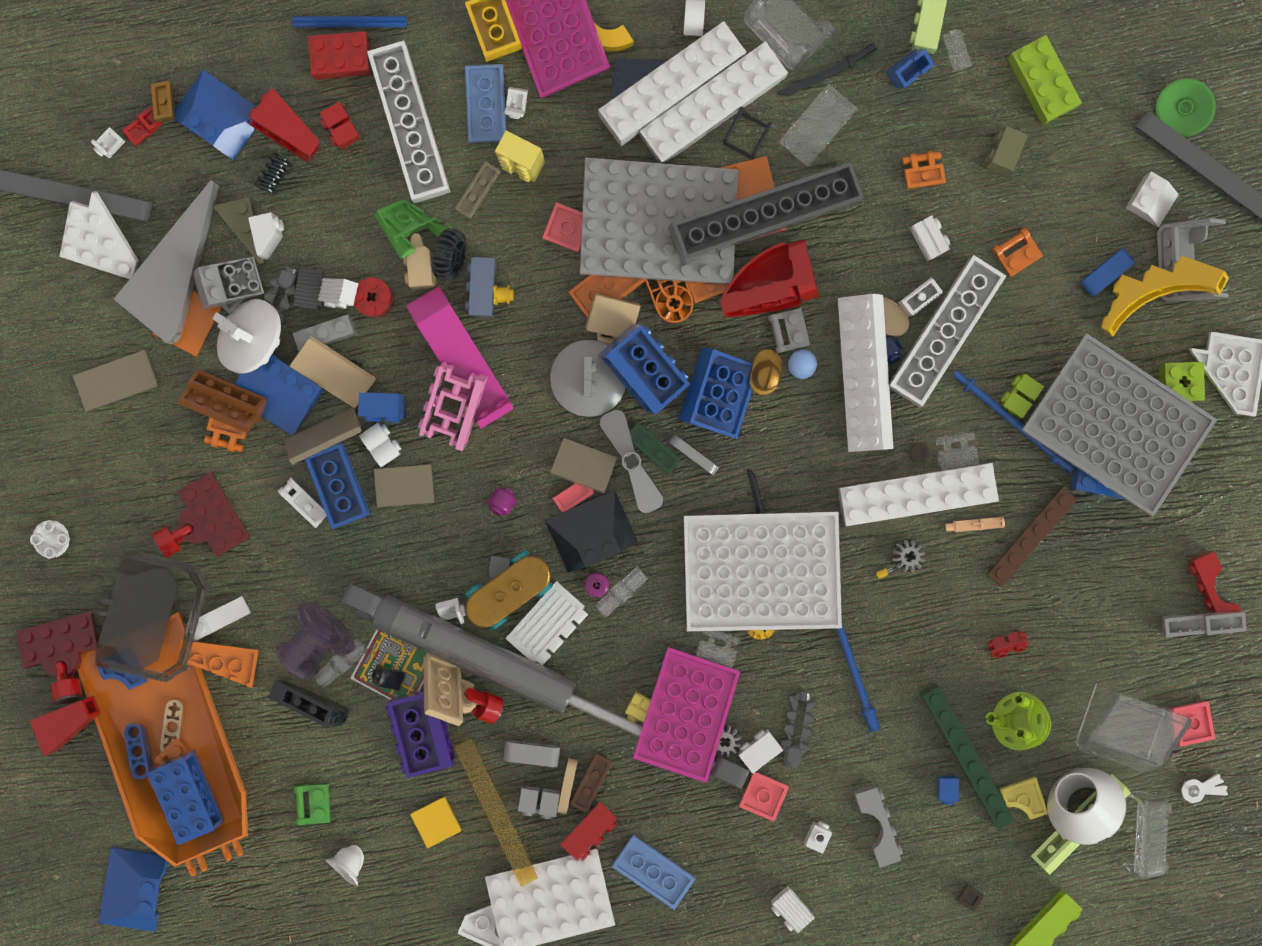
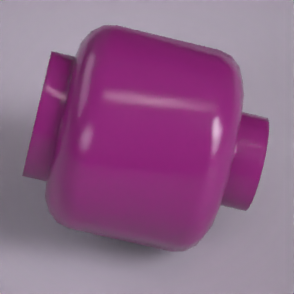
M507 487L495 489L488 500L489 510L500 517L508 515L516 504V499L513 496L514 492Z
M601 572L589 574L584 583L586 592L592 597L605 595L609 589V579Z

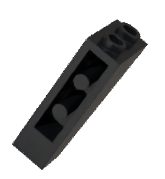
M275 680L268 696L269 699L324 727L342 726L348 718L347 712L349 708L285 680Z

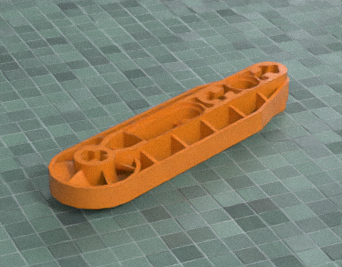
M648 280L645 281L656 312L661 319L675 324L683 322L690 316L694 304L687 282L672 281L673 285L663 288L662 284L671 281L656 280L659 288L651 291ZM684 282L686 288H684L683 286H679L677 284ZM660 291L655 302L652 293ZM671 300L679 302V304L677 305V309H674L673 306H669V304H671L672 302ZM683 304L691 306V308H685L683 307ZM679 312L681 320L678 319L676 313Z

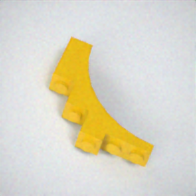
M1181 256L1180 260L1174 264L1173 273L1151 265L1150 269L1143 276V282L1122 274L1120 279L1115 282L1113 288L1117 299L1112 302L1111 310L1108 316L1104 317L1101 328L1107 335L1113 337L1121 324L1133 312L1144 304L1173 292L1191 290L1220 295L1229 277L1224 270L1185 256Z

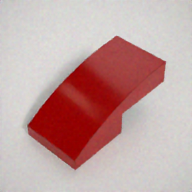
M150 106L137 116V120L125 127L122 133L136 147L157 130L163 122L157 123L154 120L153 106Z

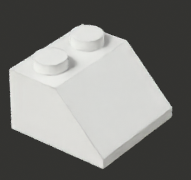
M1151 171L1143 177L1126 209L1156 227H1160L1176 200L1178 193L1167 180Z
M271 212L248 218L256 254L264 260H268L281 241L283 237L282 231H284L283 221L279 220Z

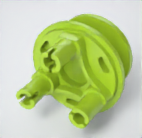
M1015 692L1005 696L996 705L994 712H989L986 715L988 719L986 722L992 725L993 732L999 742L1013 750L1023 751L1039 746L1047 739L1051 730V718L1046 707L1040 699L1026 692Z

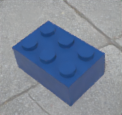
M359 392L358 416L364 417V421L381 422V418H383V421L400 423V419H405L406 396L389 393Z

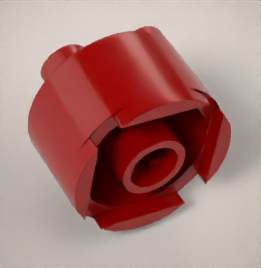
M370 277L361 280L358 283L354 301L355 308L367 317L378 318L385 316L393 305V292L391 288L378 278ZM371 294L376 295V296H375V299H376L375 302H373L372 300H370V299H371V297H370Z

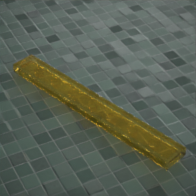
M472 738L454 746L520 886L522 887L538 879L536 871Z

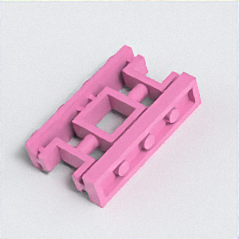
M443 362L440 366L436 367L434 372L436 380L435 383L431 384L428 392L431 397L429 401H426L423 409L426 413L418 425V428L421 429L419 435H427L428 438H431L434 431H438L451 436L449 445H455V449L463 451L467 445L488 376L482 374L477 376L472 372L469 380H465L452 375L454 366H449L447 362ZM446 372L444 380L453 383V389L443 388L440 394H438L444 373ZM474 382L475 386L469 404H467L469 396L459 392L461 386L470 389ZM445 396L462 402L458 415L441 409ZM434 407H436L434 415L443 418L442 425L433 422L430 428H428ZM464 417L459 437L456 438L458 430L450 428V422L459 424Z

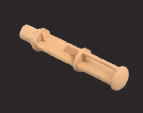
M1003 517L954 521L953 523L945 524V531L963 532L1004 528L1005 520Z

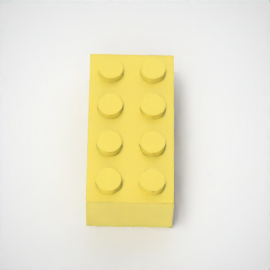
M505 131L495 150L502 170L509 174L517 173L519 178L527 183L530 181L535 183L545 164L541 148L508 131Z

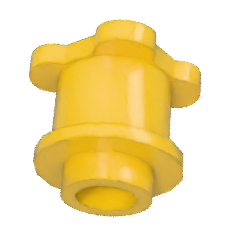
M507 285V287L493 286V302L495 305H498V303H507L509 305L510 301H514V289H510V285Z

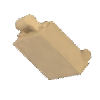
M595 293L585 328L587 331L597 332V341L610 345L632 324H636L641 306L633 301L630 302ZM601 334L612 336V338L601 336Z

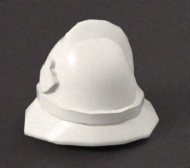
M357 845L343 847L334 858L326 859V862L345 880L358 886L357 876L363 865L364 854Z

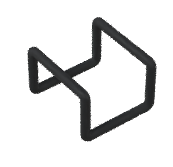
M740 107L724 137L723 144L750 159H754L771 128L772 122L766 124L743 112L744 107ZM741 115L765 127L752 155L727 142Z

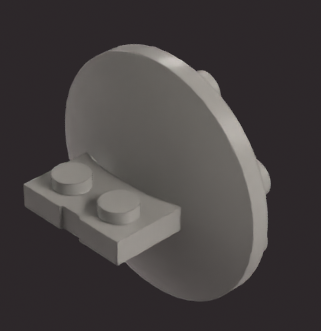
M596 340L574 342L558 354L552 365L550 382L554 396L565 409L573 414L586 417L604 414L618 404L625 392L626 387L598 355L608 346L603 342Z

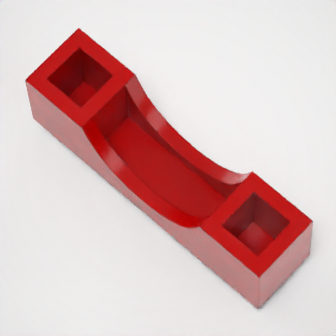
M1206 551L1188 559L1190 564L1188 569L1197 580L1196 587L1205 598L1204 605L1211 613L1241 611L1238 604L1222 601L1215 591V580L1222 570L1215 551Z

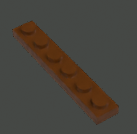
M1061 487L989 570L987 575L1003 587L1074 505L1077 499Z

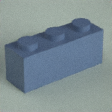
M471 257V262L467 264V273L471 274L470 281H467L466 291L470 293L469 300H466V312H469L471 317H493L495 258Z

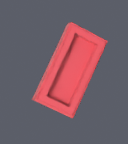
M575 483L552 499L560 511L564 512L575 507L595 492L592 489Z

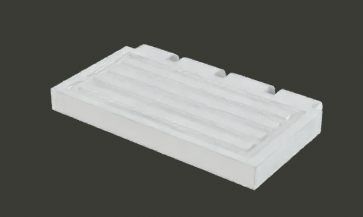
M556 581L553 587L544 594L505 639L529 660L537 661L543 666L551 657V654L546 650L550 649L554 653L564 642L559 635L562 634L567 639L577 628L572 621L575 620L580 624L588 613L583 610L585 605Z

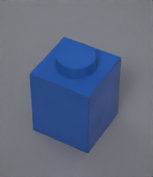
M937 775L936 798L942 804L953 805V802H959V778L956 775Z

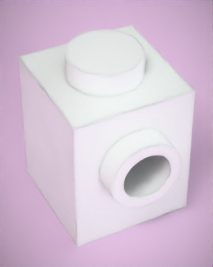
M813 821L804 840L805 846L823 854L832 835L829 825L822 821L818 823Z

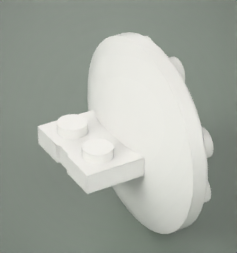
M253 299L240 304L227 318L217 312L212 318L219 323L217 327L220 328L217 340L219 360L224 367L235 373H248L266 364L280 343V316L275 307L264 300Z

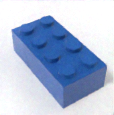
M344 443L331 446L305 459L331 529H336L371 515Z

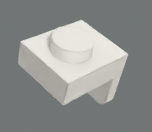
M509 87L504 114L514 119L523 117L526 111L528 90Z
M109 127L97 141L93 139L91 143L95 146L93 150L101 157L105 155L111 158L125 141Z
M458 598L436 604V610L441 619L449 620L458 617L461 624L465 623L464 604L460 605Z

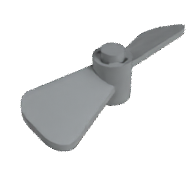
M613 410L603 415L600 420V426L621 455L623 467L629 472L638 509L644 513L658 509L663 503V497L642 468L640 456L634 451L625 414L620 410Z

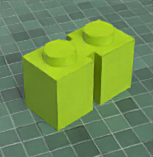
M1027 374L1017 375L1011 383L1013 386L1010 392L1006 391L1000 400L1002 401L1001 406L1018 419H1023L1032 406L1030 402L1032 400L1035 401L1044 388L1043 385Z

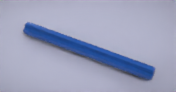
M294 16L292 23L295 28L407 27L406 16Z

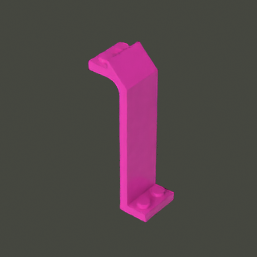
M439 286L406 305L440 363L447 362V365L454 366L452 375L465 380H469L472 372L477 376L480 374L488 376L475 416L480 428L485 427L514 409L511 401L448 302L447 296ZM474 382L470 389L461 386L459 392L469 396L467 404H469L475 386Z

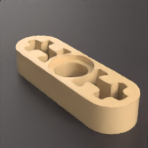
M172 699L166 704L160 743L161 751L167 747L165 744L170 741V737H166V735H176L178 740L181 738L185 705L180 699ZM177 703V707H180V710L175 712V717L169 718L174 712V709L170 706ZM171 721L175 722L178 726L175 732L168 730L167 725Z
M568 758L557 813L567 814L578 762L576 759Z

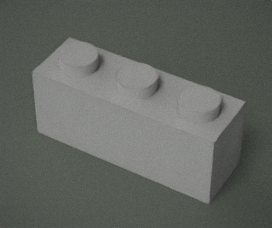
M345 315L293 333L298 351H300L310 335L324 345H328L355 336L357 333L351 316Z

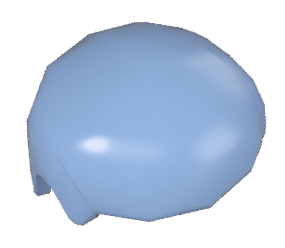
M803 348L794 351L788 361L789 372L799 379L811 377L817 368L816 356L810 350Z

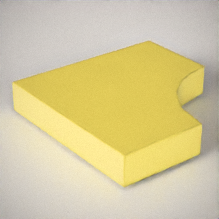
M1035 776L999 788L1006 806L1022 809L1030 820L1048 814Z

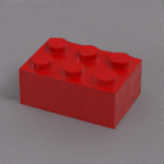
M366 31L308 36L311 75L315 80L372 75V67L367 51H370V43Z

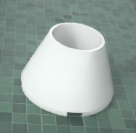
M1078 768L1061 776L1053 785L1048 796L1047 810L1053 827L1060 835L1074 843L1090 845L1110 838L1120 828L1126 813V799L1120 785L1106 772L1095 768ZM1085 787L1097 790L1096 801L1089 810L1083 813L1068 812V800L1076 790Z

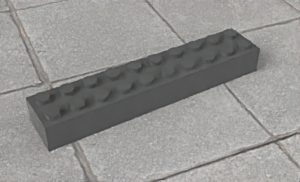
M849 162L672 222L668 228L682 264L857 204L864 199L852 163Z

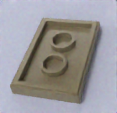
M563 438L550 474L604 494L617 457Z
M432 464L374 469L377 507L435 502Z

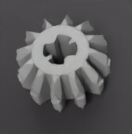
M904 540V547L901 544H897L896 546L900 550H893V553L898 555V557L893 558V561H899L896 567L900 568L903 566V572H907L908 567L911 572H914V565L920 569L921 565L918 562H925L924 558H920V555L925 554V551H919L922 545L918 544L915 546L914 540H911L910 544H908L907 540ZM911 551L912 553L910 554L913 555V558L906 561L905 554H909Z
M727 725L726 730L723 728L721 738L730 739H728L729 743L726 745V743L720 744L722 743L720 738L717 751L719 750V757L723 756V752H726V756L730 757L729 751L731 750L736 754L737 751L734 746H741L740 743L735 742L740 740L741 736H734L738 732L737 729H733L730 732L731 725Z

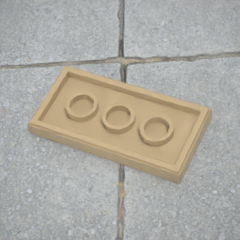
M311 335L289 366L353 408H356L359 404V392L367 393L376 380L374 376Z

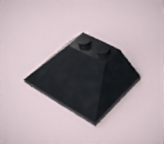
M615 489L545 520L568 572L592 566L623 552L638 542Z

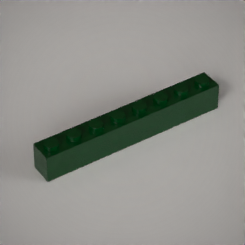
M934 684L921 691L919 694L993 826L999 831L1015 822L941 688Z

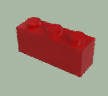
M600 802L560 845L577 862L580 859L584 861L590 854L588 850L593 845L597 847L604 839L602 835L606 831L610 833L616 827L617 823L615 821L617 818Z

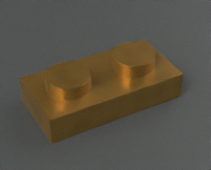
M164 81L151 84L154 120L158 123L175 119L172 83Z

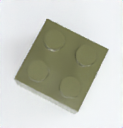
M1008 126L1002 131L999 130L991 142L993 148L984 159V163H986L984 169L1007 177L1014 171L1028 135Z

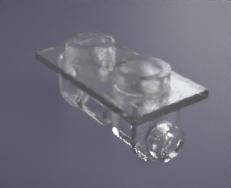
M954 29L949 31L948 34L942 35L953 72L972 67L961 30Z

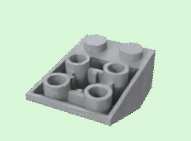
M254 257L202 266L193 272L203 310L221 307L264 294Z

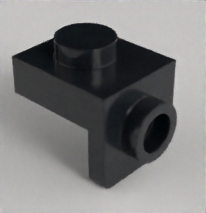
M377 664L372 672V682L379 687L399 691L405 672Z

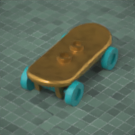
M524 549L510 560L512 562L510 567L482 586L479 582L464 593L468 598L465 610L469 621L478 627H490L491 630H494L507 620L506 616L534 596L540 597L553 587L550 582L551 574L547 563L537 556H528V551Z

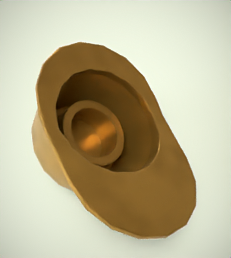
M766 349L760 351L754 359L749 382L753 391L759 395L772 393L780 382L782 360L778 353Z

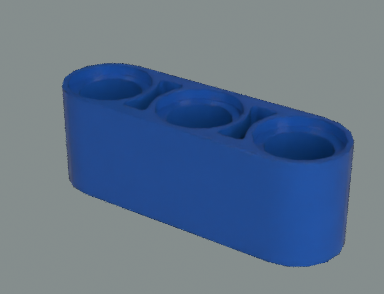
M1123 247L1080 281V283L1090 296L1094 297L1136 262Z
M129 724L124 730L131 774L136 779L149 778L147 773L153 769L147 730L142 724ZM135 727L139 730L136 738L132 735V730ZM138 746L142 748L141 756H137L135 753ZM141 765H143L146 768V772L143 776L139 773V768Z

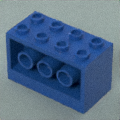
M632 324L598 355L646 413L656 415L686 389L690 383L687 381L688 376L685 372L679 371L676 368L675 360L662 351L664 349L662 344L658 340H653L650 336L652 334L645 325Z
M195 750L159 764L147 773L177 845L215 830L225 820Z

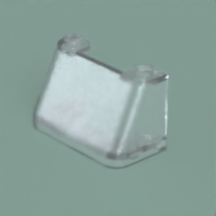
M753 0L744 13L746 24L763 42L766 41L776 56L792 70L799 68L837 31L832 23L825 19L816 23L795 0Z

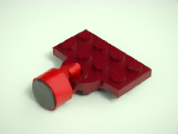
M212 472L177 491L187 507L178 518L177 528L171 531L166 525L152 533L151 536L156 548L164 558H169L181 551L180 543L185 540L191 543L207 541L215 556L219 557L251 538Z
M88 611L17 631L22 667L28 669L42 665L49 675L57 677V682L50 685L52 701L55 704H67L80 700L83 696L80 679L74 677V672L78 668L80 669L82 663L81 654L100 649L93 612Z

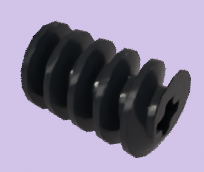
M275 152L273 153L276 157L269 156L268 158L272 164L265 163L268 171L261 170L264 177H257L260 184H253L269 194L278 193L274 187H281L278 180L284 181L285 178L282 173H289L285 167L293 166L287 159Z

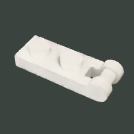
M290 477L287 480L288 483L281 487L278 493L308 522L317 528L327 517L324 508L295 479ZM295 489L297 492L291 496L289 492Z

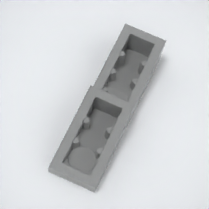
M1245 611L1161 616L1163 635L1166 638L1247 631Z

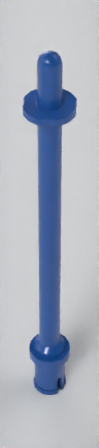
M959 371L953 373L954 378L965 386L964 392L968 390L973 392L1050 456V462L1056 463L1067 474L1075 468L1074 465L1022 432L1024 424L974 384L975 378L969 380Z
M842 624V628H836L863 706L861 715L865 718L868 731L874 732L881 728L875 714L876 708L869 703Z

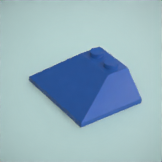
M203 69L175 109V120L226 156L235 160L256 130L249 125V113L253 107L257 108V106Z
M111 847L99 923L156 932L159 912H156L160 883L161 878L166 874L168 861L159 854Z

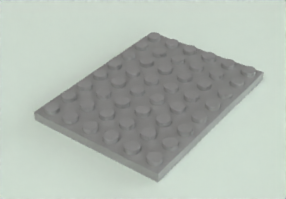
M585 158L579 274L729 285L734 277L735 245L681 264L668 227L672 222L737 201L738 169Z
M1086 333L1021 431L1149 516L1154 517L1217 419Z

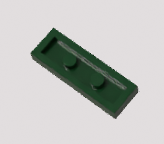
M639 423L630 431L632 443L666 473L670 474L681 461L679 457Z

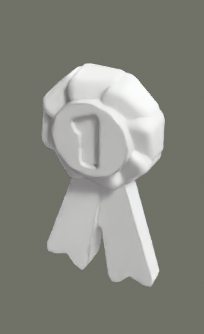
M1218 773L1202 783L1196 779L1184 781L1180 789L1183 798L1190 803L1201 801L1205 794L1228 795L1226 785L1216 786L1224 782L1220 779V774Z

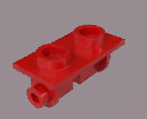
M1017 631L1008 634L1009 642H1005L1003 636L991 639L987 643L989 650H992L991 658H1002L1012 651L1016 653L1024 651L1029 644V639L1024 641L1026 639L1025 632Z

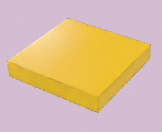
M445 796L410 814L427 848L462 831Z

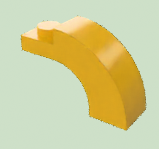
M595 24L604 51H621L634 45V41L624 25L613 30H606Z

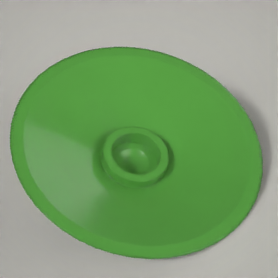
M1180 79L1170 83L1162 90L1156 102V116L1183 137L1196 135L1206 129L1213 120L1216 111V102L1212 91L1204 83L1195 79Z

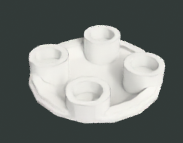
M53 520L40 523L30 537V542L36 551L48 559L59 557L65 553L70 540L65 526Z

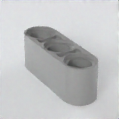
M505 740L503 760L514 763L558 767L560 747Z

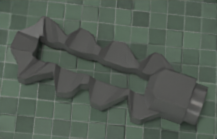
M285 265L279 277L270 281L271 286L275 290L264 295V299L273 305L279 288L286 289L277 311L281 322L285 320L283 310H289L291 307L289 296L295 295L299 270L289 265Z
M802 691L795 696H789L792 710L786 711V716L790 720V724L784 725L783 728L788 739L782 740L780 743L784 751L783 766L797 769L802 755L809 748L803 740L811 735V730L806 725L814 719V716L809 711L817 702L811 699L808 692ZM799 700L805 701L806 706L799 745L796 746L791 745Z

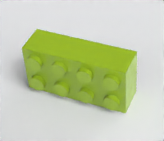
M1047 35L1012 52L1007 58L1042 126L1082 104Z

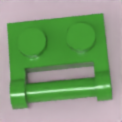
M329 783L293 786L294 793H296V825L331 822ZM309 791L310 817H305L303 792Z

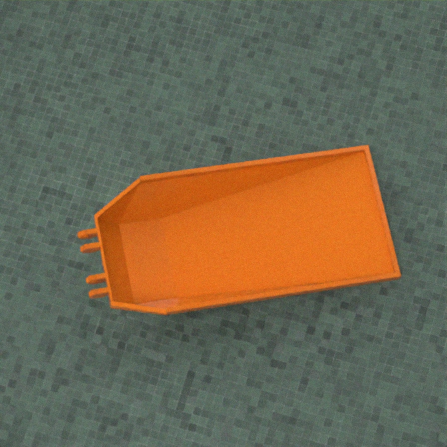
M177 612L99 646L100 649L81 654L82 663L77 671L86 697L94 695L101 712L94 720L135 838H138L174 867L185 863L189 874L193 877L197 874L195 865L192 862L193 859H197L200 869L204 872L207 871L208 866L203 855L221 848L225 859L230 861L232 860V854L227 845L232 843L235 853L238 856L243 855V849L238 840L248 836L245 787L201 668L177 659L180 639L191 641L181 613ZM133 647L148 682L128 690L125 684L119 680H103L95 662ZM172 699H180L185 705L180 739L191 750H195L197 756L205 763L202 768L225 819L215 830L180 845H177L150 779H136L132 776L124 730L129 724L144 725L147 730L152 760L162 752L160 743L165 707ZM177 703L170 706L174 709V712L169 718L175 717V712L180 710V707H177ZM173 721L167 725L168 730L171 732H175L178 729L177 724ZM137 727L132 730V735L136 738L139 734ZM166 735V737H170V741H169V743L165 744V746H168V745L171 743L172 738H173V737L176 738V735H175V736H168V735ZM138 746L135 750L137 756H141L142 754V748L140 746ZM167 755L163 758L165 761L171 760ZM141 765L139 768V773L143 776L146 772V768L143 765Z

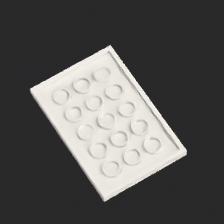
M589 850L590 854L584 861L580 859L577 862L569 855L486 876L485 880L500 946H536L614 926L615 922L598 850Z

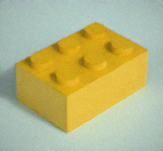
M469 0L465 2L486 62L522 49L505 0Z

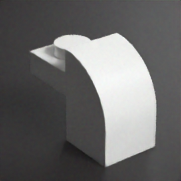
M705 0L685 1L683 35L703 36Z

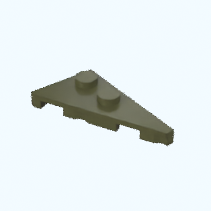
M247 197L213 205L217 213L258 263L265 264V260L256 254L248 219L255 216L251 198Z

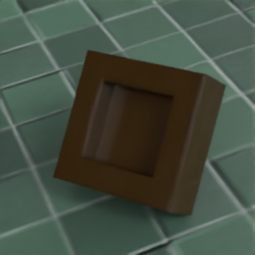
M966 884L957 901L970 910L975 911L984 895Z

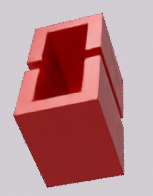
M340 102L320 112L322 116L320 122L325 130H330L332 135L329 138L334 147L338 145L342 150L361 139Z

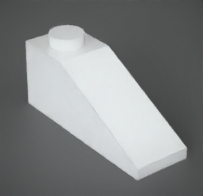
M241 596L186 625L194 640L197 641L250 614L251 611L244 597Z

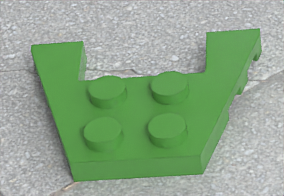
M404 199L377 210L375 218L401 259L413 254L416 249L406 237L428 228L439 238L440 233L447 229V227L440 224L441 220L436 217L431 219L424 215L422 209Z

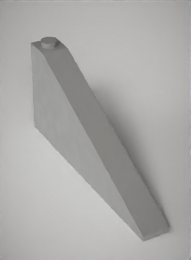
M212 180L205 186L114 298L117 303L164 342L171 345L178 342L182 337L181 333L184 331L195 287L193 272L200 267L213 214V205H215L219 185Z

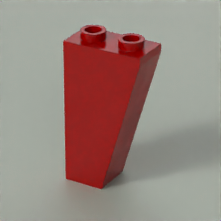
M271 88L268 94L265 92L259 100V106L257 108L253 107L250 111L249 125L309 163L318 151L320 141L279 94Z
M94 695L30 720L43 756L60 750L101 714Z

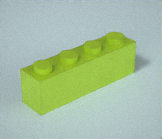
M1061 889L1017 934L1009 945L1052 946L1054 939L1067 930V925L1071 921L1079 918L1083 909Z

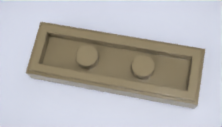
M485 161L454 210L471 220L498 179L501 171Z

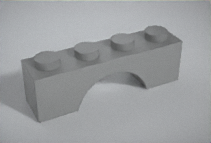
M873 784L853 791L860 812L871 814L879 820L880 835L871 845L879 868L902 861L900 857L903 854L901 846L894 839V836H897L895 828L888 821V818L891 817L888 807H884L882 800L885 799L882 789H878Z

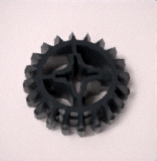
M447 228L437 238L433 257L431 258V266L433 267L432 272L434 276L441 280H454L459 275V271H461V267L464 264L467 243L465 234L461 231Z

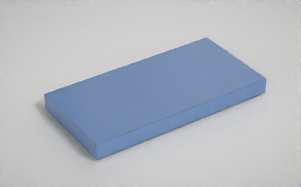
M503 64L465 66L468 143L500 142L506 131Z
M632 834L611 865L615 870L673 910H675L696 879L694 875L634 834Z

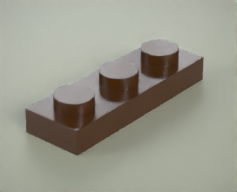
M596 752L570 805L585 813L588 812L613 760Z

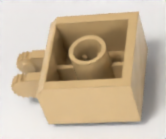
M415 233L412 235L410 242L416 249L413 254L403 258L404 265L408 269V272L405 273V283L413 291L436 288V276H434L432 272L433 267L431 266L433 253L424 246L422 236Z

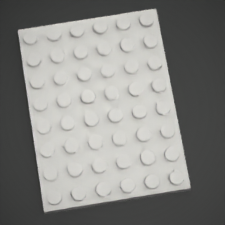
M838 512L684 516L687 631L842 628Z

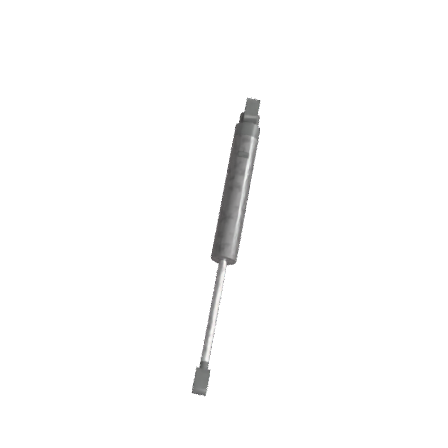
M348 583L340 602L357 609L356 616L371 622L372 627L558 714H562L567 705H571L637 737L640 735L641 725L574 695L576 681L389 594L384 597L368 589L365 591ZM716 756L709 775L742 789L749 771Z

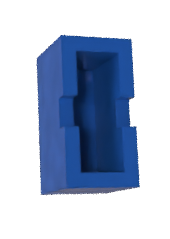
M915 49L888 69L886 73L895 88H906L918 76L924 74L935 64L926 49Z

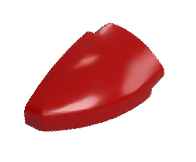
M805 239L788 244L782 242L774 245L745 264L733 277L721 297L720 303L723 315L725 317H739L768 313L800 306V296L802 302L819 298Z

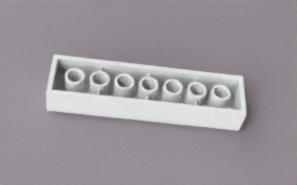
M723 21L598 109V116L619 145L622 146L637 136L641 129L746 56V51Z
M405 41L367 51L411 200L417 203L451 193Z
M765 41L641 129L639 135L657 161L665 164L736 114L740 107H746L787 77L788 72Z
M975 255L971 256L889 382V388L916 406H923L1004 281L1006 275Z
M866 294L838 298L848 452L893 449L883 295Z
M993 463L837 488L844 526L999 501Z

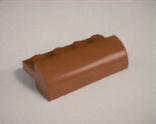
M197 369L188 380V387L178 398V404L248 433L253 425L257 426L265 410L267 398Z

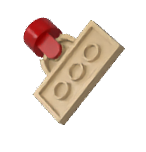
M429 653L423 657L425 714L460 726L463 722V713H470L476 719L490 724L495 723L500 718L504 707L502 697L487 691L480 692L475 690L473 683L461 679V668Z

